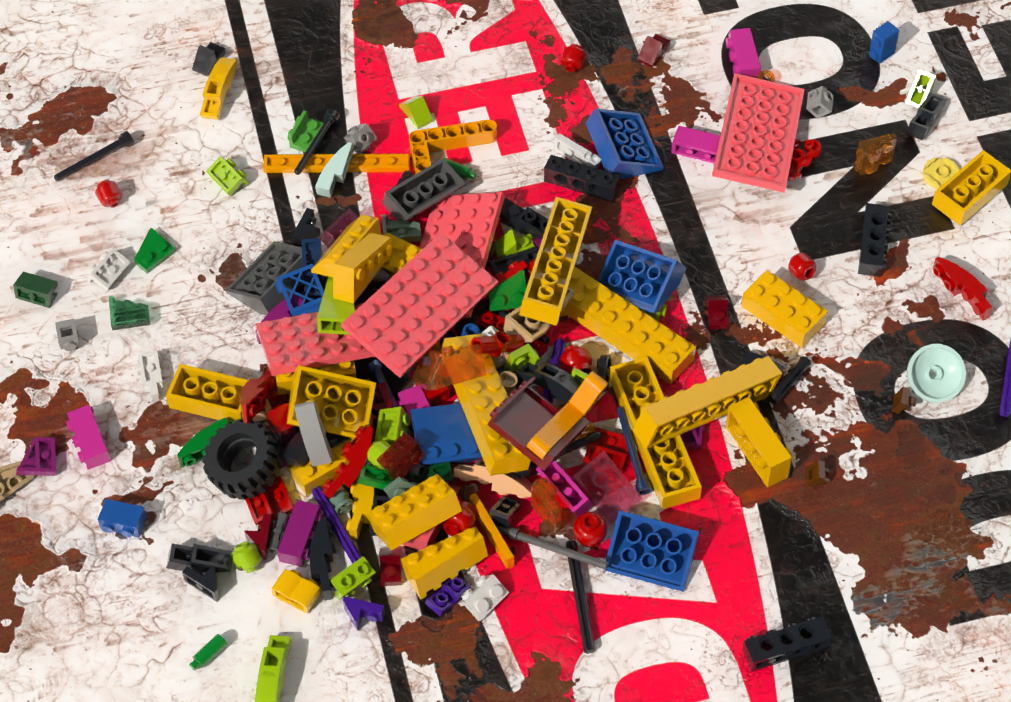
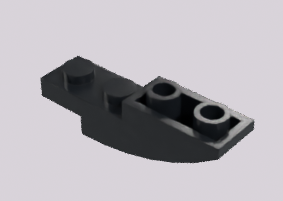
M504 198L499 216L502 224L525 235L531 234V237L539 239L543 238L549 220L531 208L523 209Z
M527 362L517 371L518 379L528 382L534 376L536 379L532 384L551 390V397L567 403L582 384L569 373L547 362H543L540 366Z
M321 517L311 542L310 571L312 580L321 583L324 601L332 599L331 592L335 591L331 579L328 578V573H332L330 562H334L332 554L336 553L334 541L330 542L329 536H333L331 523L326 524L325 517Z

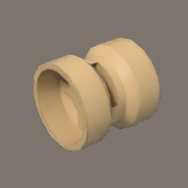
M503 371L499 374V377L509 397L515 390L518 380L514 373Z

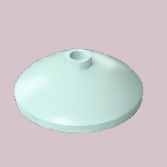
M930 344L920 348L912 355L907 367V379L911 389L918 397L928 402L941 403L954 398L961 391L966 379V368L961 356L954 349L943 344ZM932 370L936 374L934 378L930 376Z

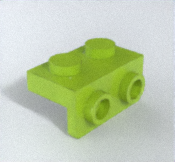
M361 557L331 579V583L337 590L334 595L338 600L344 596L351 597L356 593L354 589L357 586L361 585L363 588L372 581L370 577L376 572L365 557Z

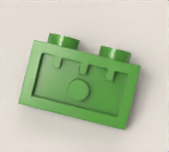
M303 111L301 116L297 117L293 129H290L287 138L289 139L290 148L306 152L323 122L308 118L307 111Z

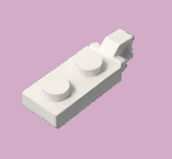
M560 133L556 136L554 150L574 162L594 168L601 164V158L596 154H592L583 146L578 145Z
M156 350L138 354L145 392H150L152 402L159 401L158 390L163 389V380L158 352Z

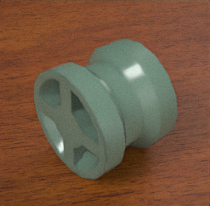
M347 490L337 491L330 499L338 515L346 514L353 508L354 502L352 499H349L350 495Z

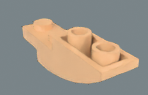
M479 459L474 466L459 463L454 468L453 477H458L462 481L476 480L481 484L492 483V491H496L500 495L515 494L519 498H529L536 491V487L526 478L521 479L516 472L490 476L482 459Z

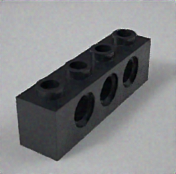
M550 155L544 167V182L612 203L619 190L620 175L554 155Z
M866 203L858 274L880 277L882 270L886 269L887 259L884 258V255H887L888 243H885V239H889L890 229L887 228V225H890L891 214L888 213L889 206Z
M823 616L819 618L811 617L803 623H792L783 629H773L758 637L756 635L750 636L744 641L742 651L751 672L830 648L832 636ZM802 634H807L810 638H804ZM787 640L791 644H784L782 641ZM767 646L771 648V650L767 651L764 650L762 647Z

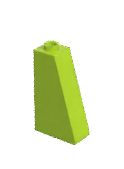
M328 277L317 315L318 333L350 335L341 325L355 312L354 304L333 298V277Z

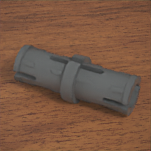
M285 513L277 514L275 526L270 532L271 540L267 551L273 555H278L277 551L290 516Z

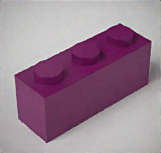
M296 500L277 551L279 562L303 567L305 560L308 561L310 557L309 548L319 520L323 517L320 505Z

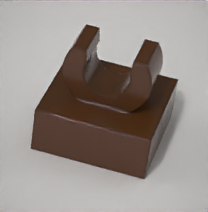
M903 386L894 394L892 412L899 414L902 410L910 411L911 405L916 406L917 399L909 396V388Z
M817 460L806 468L807 486L814 488L819 483L825 485L830 482V479L825 477L829 470L825 468L824 461Z

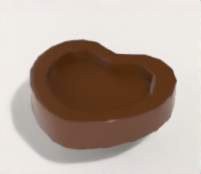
M474 483L470 485L463 484L460 487V495L468 503L471 495L476 493L478 496L480 493L479 485Z

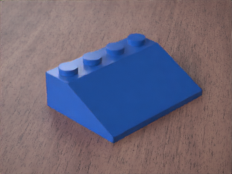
M595 108L585 124L605 171L620 175V179H626L660 171L664 168L640 113Z
M615 240L597 281L635 307L656 314L679 286L687 267L675 259Z
M461 403L410 410L419 464L427 467L445 462H450V465L474 462L479 459L483 460Z
M619 510L606 558L609 566L605 571L684 592L700 532Z

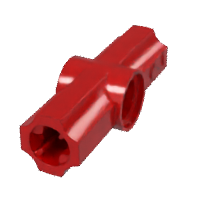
M497 331L493 336L474 337L471 340V350L474 354H490L493 357H499L501 353L513 352L524 346L522 335H507L502 331Z

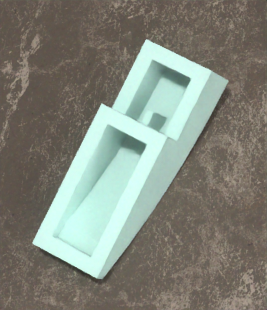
M348 142L324 167L315 186L318 195L331 198L336 182H344L354 151L352 143Z

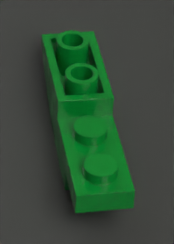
M226 417L198 432L183 446L177 454L181 468L191 466L203 460V455H206L204 450L206 445L210 443V437H214L219 428L225 427V424L228 423Z

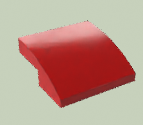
M595 427L594 433L600 432L602 437L588 445L583 463L621 474L629 455L624 435Z
M280 475L274 479L275 483L272 487L268 486L266 488V492L263 494L258 493L257 497L251 499L247 496V499H245L255 525H258L259 521L263 520V514H272L274 521L277 519L278 513H285L287 515L292 513L294 503L284 479Z

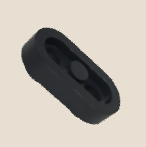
M609 354L601 355L600 359H597V374L607 383L610 382V366H612V359Z

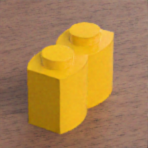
M284 569L271 588L272 595L308 614L321 594L319 584L312 579L301 578V574L295 570Z

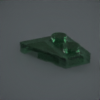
M109 296L112 331L151 325L148 305L134 303L126 299L125 301L116 300L114 296Z

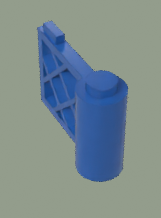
M313 264L277 277V282H275L278 293H283L292 317L319 311L324 291L317 274L312 273L311 283L300 279L302 272L311 270L314 267ZM290 277L297 281L293 290L284 287L282 280ZM298 282L309 286L305 296L295 292ZM311 287L319 290L320 298L313 300L307 297ZM293 294L304 298L302 304L295 308L292 307L290 302Z

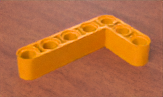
M481 120L411 132L409 144L415 174L431 165L429 153L494 143L497 140L496 122L494 120Z
M592 371L582 382L570 401L534 435L526 447L543 460L554 445L582 417L586 416L609 383Z

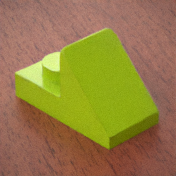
M512 229L496 241L498 258L534 247L531 234L515 237Z

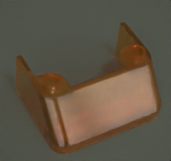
M438 341L420 359L413 374L414 384L426 390H435L485 376L486 372L479 344L461 349H453V346L442 348L443 342L440 343Z

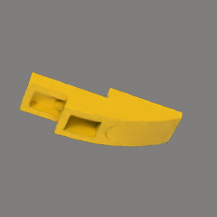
M220 57L214 65L202 94L204 101L200 112L201 118L219 120L226 92H230L238 63L237 59Z
M360 473L356 483L354 482L350 489V494H353L354 504L352 513L354 514L352 519L349 518L346 529L353 540H358L363 523L371 525L367 513L372 510L375 495L374 487L358 484Z

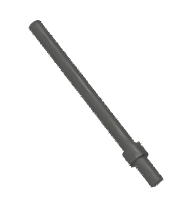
M496 524L499 533L508 536V539L520 540L607 570L609 566L607 561L522 533L520 529Z

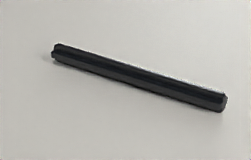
M568 540L566 548L578 551L577 542L575 540ZM568 557L584 653H594L595 644L580 561Z

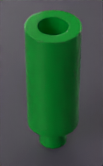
M444 158L462 179L468 180L470 178L474 180L476 178V173L472 172V168Z
M216 634L192 656L194 660L189 666L194 671L199 666L203 668L228 645L226 640L221 635Z

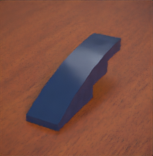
M321 238L301 239L303 267L310 264L315 266L322 257ZM309 269L303 272L304 281L311 283L313 275ZM317 274L324 291V277ZM304 284L305 294L309 287L306 284ZM311 287L307 297L315 300L320 298L321 294L318 289Z

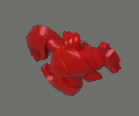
M795 139L788 175L790 181H796L797 178H801L802 174L799 172L802 168L809 166L813 158H818L821 155L822 146L816 139L805 140L804 148L807 151L806 153L799 149L801 140Z

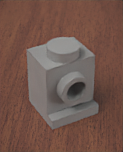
M75 319L55 322L61 350L72 351L76 346H80Z

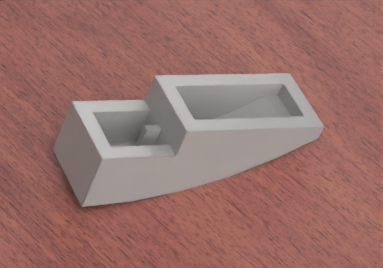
M310 401L294 405L301 435L312 466L332 462V450L326 438V430L315 402Z

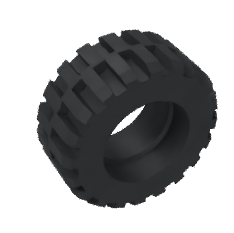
M242 419L235 420V423L229 422L225 424L224 428H219L216 431L217 433L214 437H210V443L206 445L204 450L206 455H203V463L205 464L203 469L210 482L230 498L245 500L247 496L250 499L257 497L258 493L263 494L266 492L268 486L272 487L275 483L274 479L279 477L281 473L279 469L283 467L284 462L280 456L283 452L281 444L260 422L251 420L248 423H244ZM256 447V453L252 462L240 471L231 472V464L235 456L245 448Z

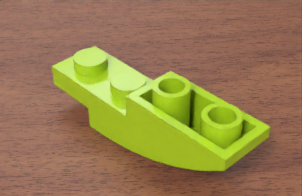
M270 635L268 645L264 647L261 658L255 702H279L285 681L283 674L292 643L291 636Z

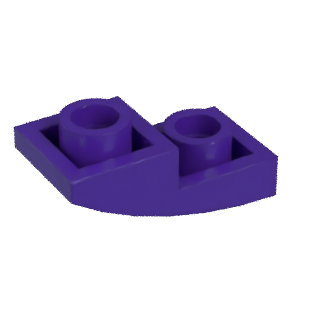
M459 576L448 579L442 584L439 591L427 598L425 604L436 614L442 616L462 599L461 595L466 590L471 589V586Z

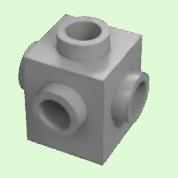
M823 86L808 92L806 109L817 119L832 112L834 95Z
M367 123L351 127L347 131L348 134L344 137L346 144L348 142L352 143L353 152H365L371 147L370 144L377 139Z

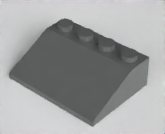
M274 241L225 290L226 293L254 311L267 315L285 299L283 293H278L275 286L277 277L303 267L302 247ZM302 272L300 279L304 281V276ZM290 277L282 280L284 287L293 290L297 281ZM298 282L295 291L299 289L303 283Z

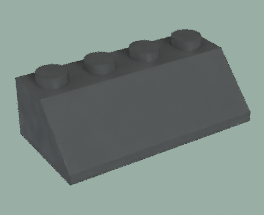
M442 158L386 191L383 205L394 218L408 221L466 186V183L446 160Z

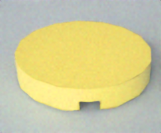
M936 157L927 161L922 175L924 181L929 186L938 189L959 171V167L948 158L938 159Z

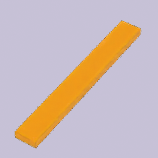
M304 154L264 155L263 171L264 173H294ZM313 154L301 173H321L335 154ZM352 154L347 172L410 171V154Z

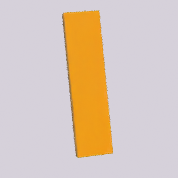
M477 494L471 495L469 503L477 510V520L505 567L507 569L514 567V556Z

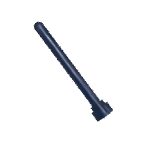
M620 406L617 408V413L637 478L635 490L637 495H646L652 492L651 483L644 477L625 409Z

